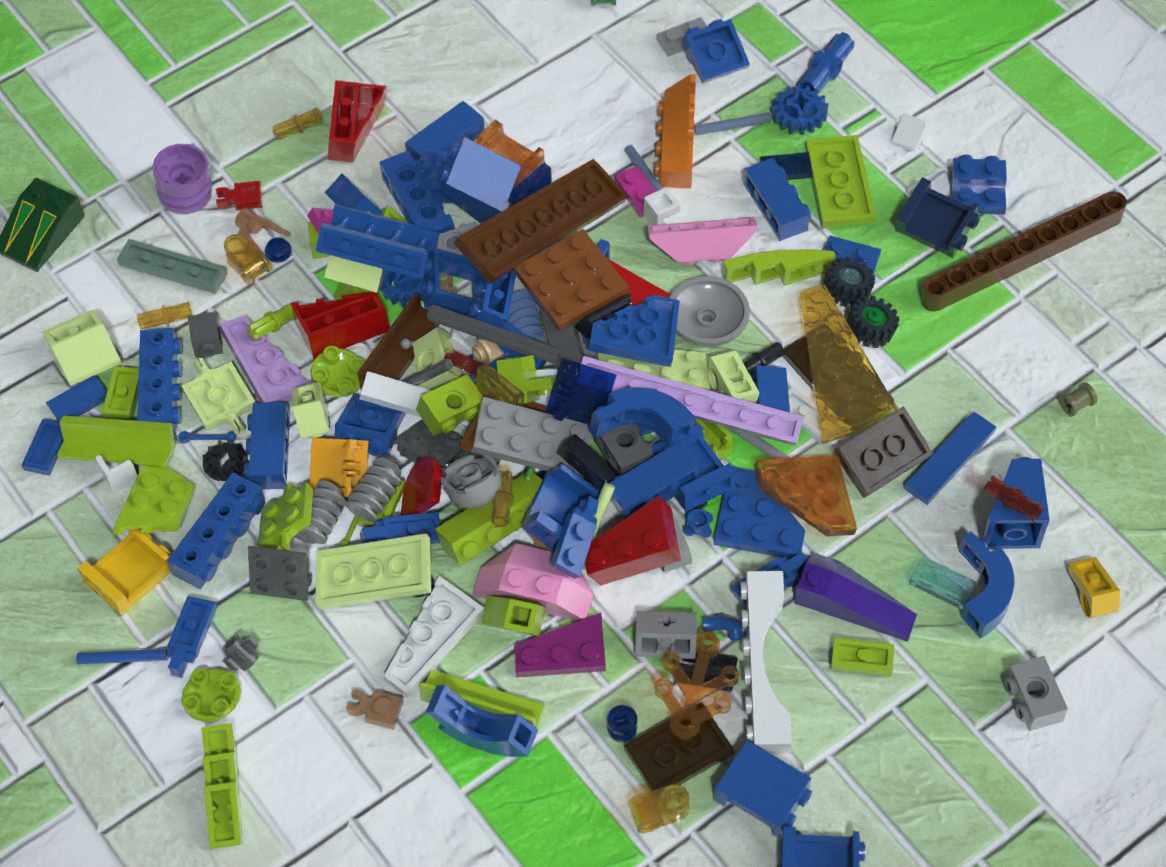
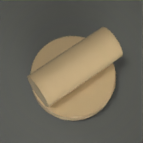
M481 338L473 341L472 354L478 362L488 365L505 355L498 344Z

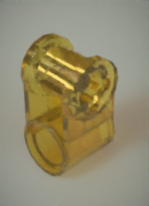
M235 234L225 239L224 250L227 263L248 285L254 284V279L264 272L272 270V265L268 258L242 235Z
M673 784L631 798L628 801V806L637 831L639 833L652 832L662 826L686 818L690 810L689 793L682 785ZM676 799L677 803H680V805L675 806V804L671 802V800Z

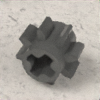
M238 634L234 635L222 648L226 655L222 662L231 670L235 669L237 671L240 668L242 671H246L259 658V654L255 650L259 644L250 635L247 637L244 635L242 638Z

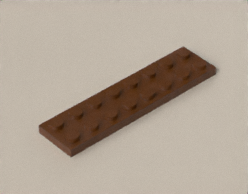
M592 159L462 234L456 239L454 244L484 278L492 284L513 271L524 260L567 238L623 204L629 196L599 163Z

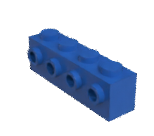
M477 270L476 274L479 275V280H477L472 291L475 300L469 308L468 316L502 328L508 320L516 274L513 270L490 284Z
M173 328L140 330L137 421L172 423L173 433L176 435V424H181L180 408L177 407V401L181 400L180 384H177V378L182 376L181 362L177 361L178 355L182 354L181 339L176 338Z
M232 473L168 558L167 563L171 574L200 590L206 582L211 581L220 562L228 558L234 543L247 532L250 521L255 515L261 513L265 505L262 487Z

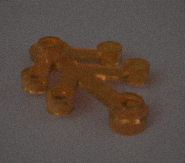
M711 632L701 633L696 639L698 657L691 681L680 666V656L678 653L668 651L662 657V667L670 672L686 697L683 708L672 694L673 685L669 679L659 678L654 684L655 695L663 700L672 714L670 729L680 739L693 738L700 730V723L719 713L725 714L732 707L731 696L721 692L714 697L712 704L696 711L698 701L727 686H735L739 681L738 669L734 666H726L722 669L720 676L703 684L710 658H714L720 648L719 638ZM710 640L713 644L707 646L703 644V641ZM671 658L676 660V663L669 665L666 663V660ZM732 673L735 675V678L727 679L725 675ZM666 685L669 689L663 692L658 687ZM725 700L728 702V705L720 706L717 702ZM689 720L691 724L689 726H682L680 721Z

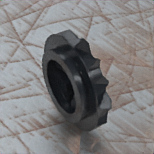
M218 440L217 445L213 447L208 446L206 454L202 455L204 472L216 481H227L232 473L240 476L244 472L245 462H248L247 453L241 444H234L231 440L225 443ZM228 453L230 460H226L221 468L219 459H223L224 455Z

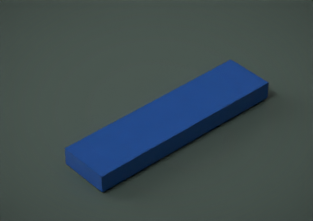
M973 411L905 484L904 489L928 505L995 433L997 427Z

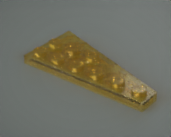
M825 284L801 292L799 295L800 309L806 335V347L809 354V366L814 399H816L817 418L821 431V443L823 445L869 428L898 410Z

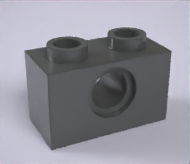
M637 424L621 425L597 438L594 437L596 445L607 462L618 471L616 476L626 474L640 462L649 460L654 456L650 443L647 440L643 441L640 437Z

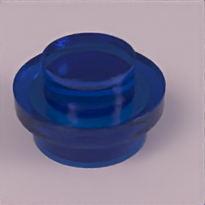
M281 237L270 239L265 247L266 258L274 263L286 261L292 253L291 245Z

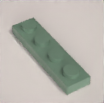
M128 239L117 258L119 266L216 294L227 274L226 268L131 239Z

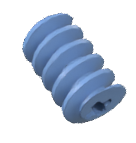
M528 290L513 292L507 322L534 340L546 343V338L543 336L544 329L541 327L542 321L539 318L540 313L537 310V302Z

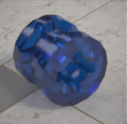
M618 705L609 711L607 730L610 738L619 743H626L636 736L638 720L635 710L630 706Z

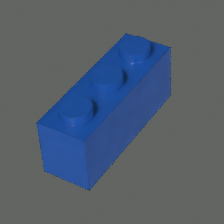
M462 101L405 142L406 151H409L413 160H419L424 150L446 151L448 154L452 144H457L464 137L473 142H478L485 135L484 117L465 101Z
M774 158L745 168L744 186L778 240L782 241L808 231L809 219L811 218L810 209L807 204H803L799 199L796 187L790 185L786 179L783 167L778 166Z
M287 402L253 403L252 414L247 416L248 431H251V438L246 439V453L250 455V461L245 462V479H250L251 482L261 486L262 490L283 489L284 485L287 486L290 414Z
M678 442L673 446L664 448L653 458L640 462L626 474L615 477L609 483L615 487L610 500L623 519H626L658 496L666 502L678 495L679 487L701 477L698 465L681 442Z

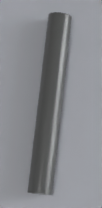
M445 359L402 380V382L417 386L451 370L453 362L450 359Z

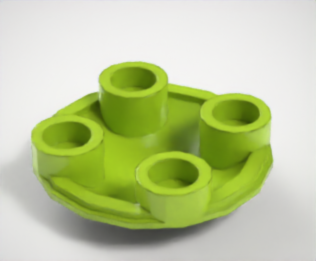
M328 346L312 363L310 370L312 382L320 381L325 395L336 398L348 397L360 389L357 373L364 364V360L351 351L340 349L336 346Z
M198 668L191 673L190 680H188L182 691V706L192 719L201 722H216L227 717L235 710L240 701L241 687L233 672L220 668L206 670Z

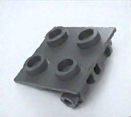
M423 420L419 421L394 441L398 445L397 451L400 452V456L413 461L415 464L423 457H430L436 460L437 464L442 468L443 476H446L445 469L448 467L447 463L463 451L460 449L463 438L460 434L451 431L449 433L441 432L433 436Z
M248 546L250 594L308 601V586H311L312 575L307 574L306 553Z

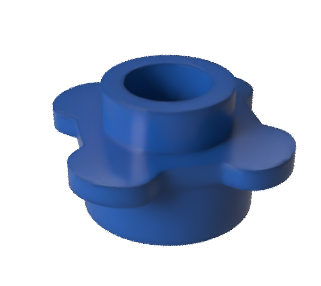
M695 509L685 513L687 523L683 528V532L686 536L701 535L703 538L711 536L710 523L713 521V515L710 512Z

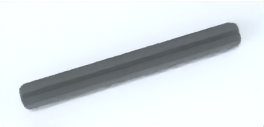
M434 304L430 305L427 311V319L429 321L526 355H534L535 358L553 364L559 356V349L557 347Z

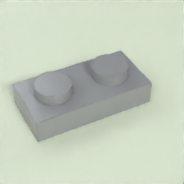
M702 17L657 33V42L667 57L685 51L682 39L686 31L694 27H700V29L708 27Z

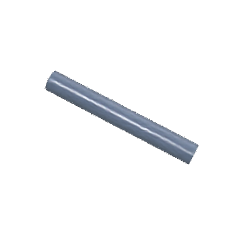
M768 112L694 125L695 135H702L771 123V115Z
M626 146L624 149L625 153L634 166L640 168L654 190L657 192L663 189L634 146Z

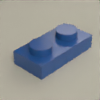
M831 235L825 247V250L835 252V261L841 257L844 261L846 257H851L852 262L858 259L860 260L859 264L866 263L868 265L867 270L871 268L873 270L872 275H874L881 249Z

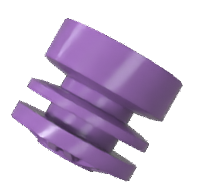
M180 143L167 146L158 152L153 160L152 169L160 204L168 211L176 214H191L204 208L212 197L209 162L205 153L198 147Z

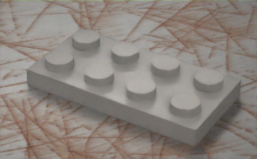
M483 397L480 403L471 452L488 454L494 458L544 471L564 464L572 468L583 479L584 477L561 458L557 452L574 434L590 446L592 434L589 432V424Z

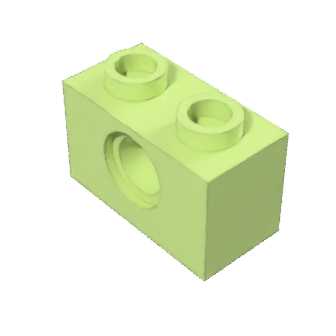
M437 327L413 342L417 373L445 359H450L453 362L451 370L419 384V387L434 390L462 376L459 358L450 341L451 334Z
M320 381L294 387L292 390V408L300 437L318 438L324 435L325 432H329L328 409Z

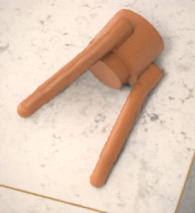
M248 208L242 209L235 218V225L240 228L238 235L243 237L268 268H271L272 264L249 235L259 233L263 226L287 237L291 233L260 217Z

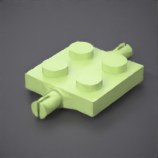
M199 358V362L196 359L193 365L196 367L199 375L194 380L181 385L206 432L224 423H229L234 434H239L238 428L242 433L245 427L238 417L251 411L253 403L256 402L232 362H229L219 368L209 369L203 358Z

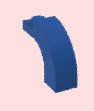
M624 388L609 393L606 406L602 405L592 413L589 432L597 438L621 425L638 424L651 429L667 446H672L691 436L696 417L681 402L668 394L648 388Z
M971 531L962 537L959 552L980 574L985 589L965 604L961 618L981 639L1000 624L1007 612L1014 590V572L1008 556L1000 546L990 552L986 542L981 538H977Z
M446 685L436 686L426 710L428 715L440 723L438 729L473 748L501 756L528 757L538 732L536 727L519 714L499 715L483 711L466 702Z

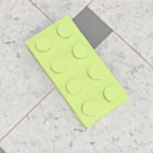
M674 349L670 368L595 352L597 360L710 391L706 353Z
M427 534L316 551V606L319 609L431 593L430 537Z

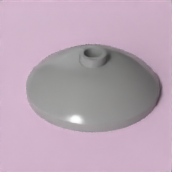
M713 276L695 277L680 284L670 296L671 299L680 300L676 333L691 343L701 346L723 345L740 336L748 324L750 307L745 294L735 284L725 279Z

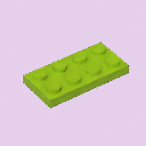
M858 135L806 140V151L822 228L875 224L876 214Z

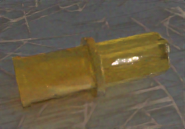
M316 107L298 116L294 114L291 119L274 125L272 132L275 138L281 140L298 132L302 134L305 129L323 123L322 114H318L320 110Z
M189 301L169 307L161 305L162 308L137 314V321L140 329L163 324L169 326L171 322L188 319V316H192Z
M500 471L501 484L492 500L491 523L499 527L509 524L510 506L514 502L512 494L513 477L510 471Z

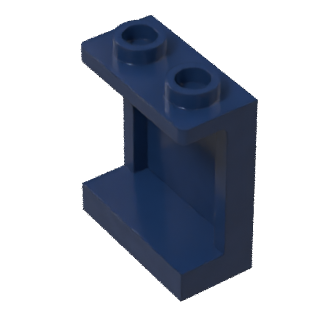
M922 177L896 219V231L953 258L957 250L962 251L968 240L966 235L969 230H974L980 221L981 215L978 214L979 204L974 202L969 207L931 189L930 180Z

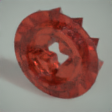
M453 350L452 354L449 352L445 354L444 359H450L453 362V366L478 378L484 377L487 372L482 369L484 364Z

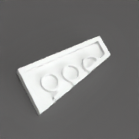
M438 576L435 587L422 605L423 609L417 620L411 625L404 644L400 645L384 674L385 682L407 698L419 686L420 682H423L429 675L431 669L433 670L485 612L483 606L441 576Z

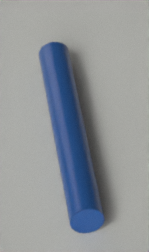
M168 649L77 653L76 660L78 665L168 660Z

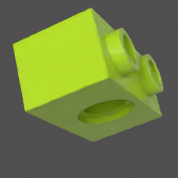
M466 374L421 395L416 411L433 436L441 432L449 433L458 424L466 420L471 422L479 413L483 395L469 375ZM448 405L454 406L456 409H452Z

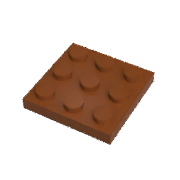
M584 229L524 260L514 269L516 276L558 331L565 329L629 293V286Z

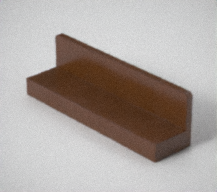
M414 294L358 370L357 374L361 391L367 371L400 380L414 361L415 356L413 346L403 349L401 341L405 338L410 341H416L440 325L427 319L428 309L421 306L419 294Z

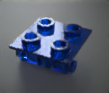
M562 358L546 412L552 413L553 418L559 421H564V418L590 425L592 413L598 407L606 406L608 395L612 392L617 375Z

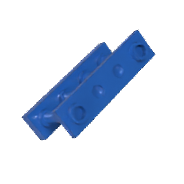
M335 204L331 224L322 223L320 226L316 252L423 279L429 254L434 248H437L440 231Z

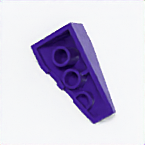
M813 553L805 565L797 586L795 604L907 642L909 640L917 614L841 561Z

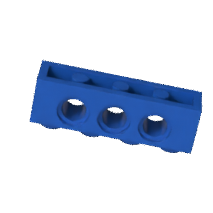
M405 151L379 161L381 177L404 218L408 221L407 223L438 230L440 233L455 229L450 214L445 215L443 211V203H436L416 167L418 159L413 160L409 151Z

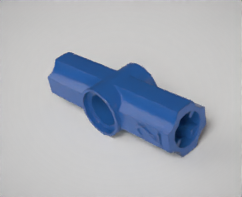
M845 32L835 34L824 50L819 49L815 53L810 68L799 81L801 89H805L809 85L810 91L813 92L818 89L820 93L830 79L835 80L842 69L843 62L854 49L855 42L849 34Z

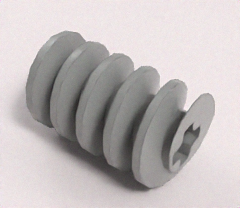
M381 457L373 461V466H370L366 471L367 475L361 478L360 484H357L354 492L349 495L348 501L345 502L350 512L369 522L377 521L378 518L375 513L381 514L384 510L381 504L387 505L390 502L387 495L394 496L396 493L394 487H400L402 484L398 475L402 474L399 467Z
M318 481L316 489L313 490L311 525L295 535L296 538L311 544L324 545L327 542L324 535L331 534L332 529L329 526H335L337 523L335 517H339L342 514V510L339 507L346 506V499L342 496L341 490L336 485L328 481Z

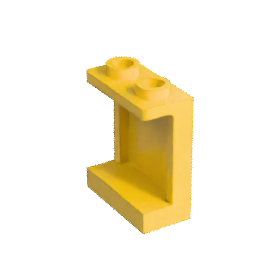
M127 529L128 535L97 563L91 566L85 561L77 568L82 581L121 616L171 573L167 563L171 553L162 544L159 546L154 544L149 533L141 534L140 529Z

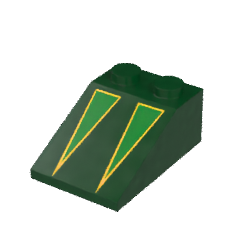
M35 177L20 194L0 235V255L38 272L85 217L79 198Z

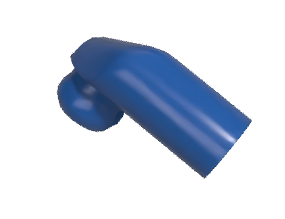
M719 615L701 618L704 633L725 630L728 631V638L731 641L741 640L744 637L742 622L732 617Z

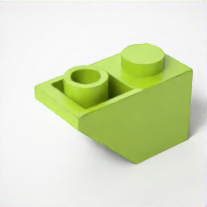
M488 595L482 625L538 637L540 636L546 608L538 604Z

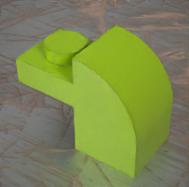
M534 355L508 357L496 361L502 389L511 399L517 402L529 403L539 400V395L553 394L554 388L564 385L562 374L537 377Z

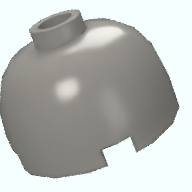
M473 454L467 455L454 461L445 469L446 476L445 478L441 477V482L453 503L461 508L480 509L487 506L496 497L500 490L501 475L497 463L492 456L482 454L483 458L474 459Z

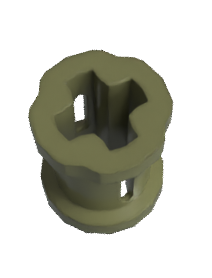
M1087 382L1081 383L1078 389L1070 393L1061 394L1059 398L1062 409L1070 417L1077 415L1080 409L1088 405L1094 406L1098 400L1095 390Z

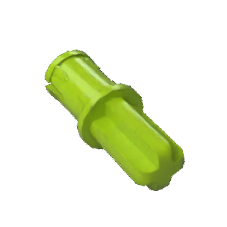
M285 305L274 312L269 311L264 314L263 318L249 324L248 335L252 339H258L269 332L275 333L279 331L281 326L292 320L294 321L291 305Z

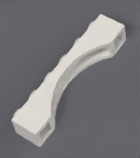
M747 571L746 582H740L741 600H746L747 610H742L741 612L742 628H747L748 638H743V656H749V667H744V685H750V696H745V713L751 714V725H746V740L769 753H790L792 745L790 713L781 705L772 691L765 673L763 660V645L766 634L774 619L783 608V571Z

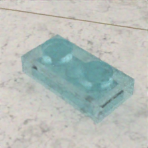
M924 556L920 559L909 580V585L961 610L976 584V581Z

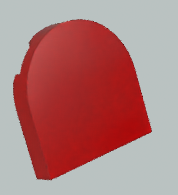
M423 457L411 469L403 490L400 516L422 514L440 502L442 468L437 464L436 460L430 457Z

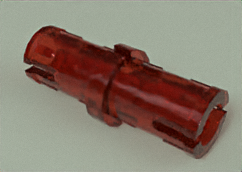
M994 475L990 478L991 481L988 480L983 490L985 493L1003 502L1008 510L1014 509L1035 523L1037 521V517H1040L1045 506L1022 494L1023 490L1020 488L1014 489Z

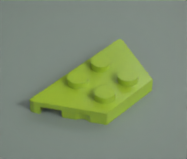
M143 465L114 524L113 534L123 535V530L140 529L141 534L153 533L155 531H178L194 496L195 485L167 466Z

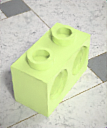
M737 351L712 356L708 366L709 383L712 391L757 403L760 392Z

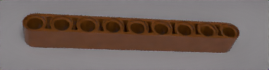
M1108 192L925 280L923 286L922 306L926 310L933 312L944 309L1117 226L1123 218L1127 205L1126 197L1119 192Z

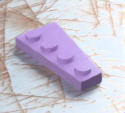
M245 315L220 323L219 330L260 403L291 402L294 387L312 383L301 375V371L294 364L291 365L283 357V353L277 347L274 348L267 341L265 335L258 339H252L248 335V325L252 322Z

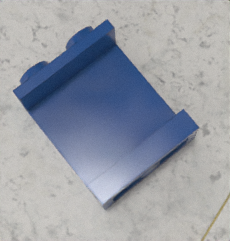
M564 464L552 468L546 472L521 528L555 551L567 514H570L573 508L578 507L581 499L584 500L591 496L598 500L600 491L591 483L578 476L572 468Z

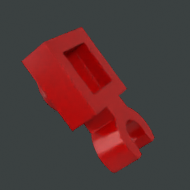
M260 181L234 183V189L231 190L226 187L216 188L217 198L225 197L223 199H216L218 209H226L234 204L236 210L262 208V187Z

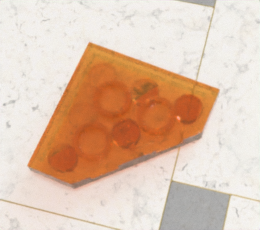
M838 456L756 459L754 469L760 491L827 537L854 535L856 533L857 526Z

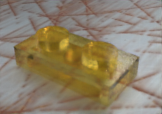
M487 363L477 368L476 387L482 395L490 399L523 407L524 393Z

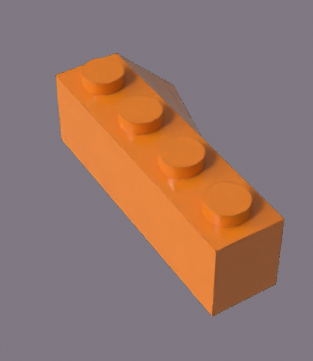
M690 74L664 90V101H659L658 116H663V121L658 120L657 136H662V141H657L656 156H661V161H656L655 177H660V184L664 188H691L696 74Z

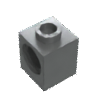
M215 312L188 316L191 344L195 357L207 358L223 354L219 324Z

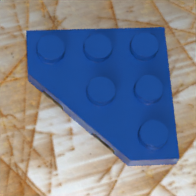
M652 295L645 298L643 303L635 307L630 305L615 312L614 317L605 321L600 319L594 322L591 328L588 351L671 368L680 300Z
M733 467L736 471L735 488L724 493L714 545L781 558L786 557L787 559H791L802 552L805 529L758 471Z

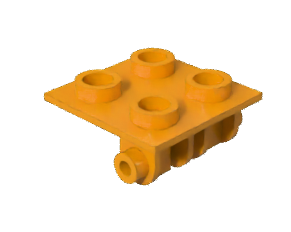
M312 438L309 485L316 489L318 481H328L341 490L343 497H349L354 492L357 484H360L361 478L367 475L369 441Z

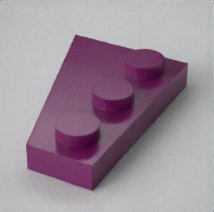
M601 613L514 645L516 678L606 671Z

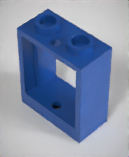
M437 248L431 251L421 288V294L424 295V307L429 308L430 305L434 304L468 316L469 308L475 300V296L472 295V298L442 291L440 290L439 273L471 281L473 291L477 280H479V275L476 274L477 269L466 256Z

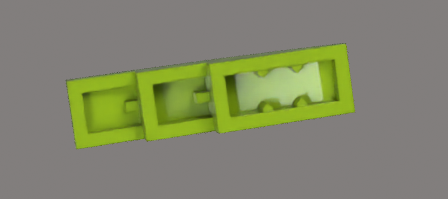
M811 249L775 250L748 254L723 260L722 277L731 283L751 277L755 285L780 278L783 285L786 286L825 274L831 262L835 260L836 254L834 251Z
M228 723L201 727L204 750V794L210 849L242 845L234 724Z

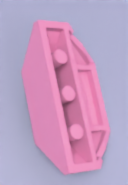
M754 217L647 225V231L650 240L674 260L691 265L701 260L722 262L725 258H732L757 231V224Z
M517 543L480 568L473 591V596L487 599L489 595L538 604L546 608V614L576 621L588 618L594 594L582 573L580 577L573 579L550 565L554 552Z

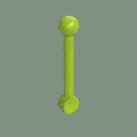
M356 515L344 540L339 543V547L350 546L349 541L358 523Z

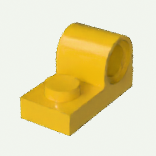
M1096 557L1068 563V573L1080 589V602L1087 618L1119 611L1120 589Z

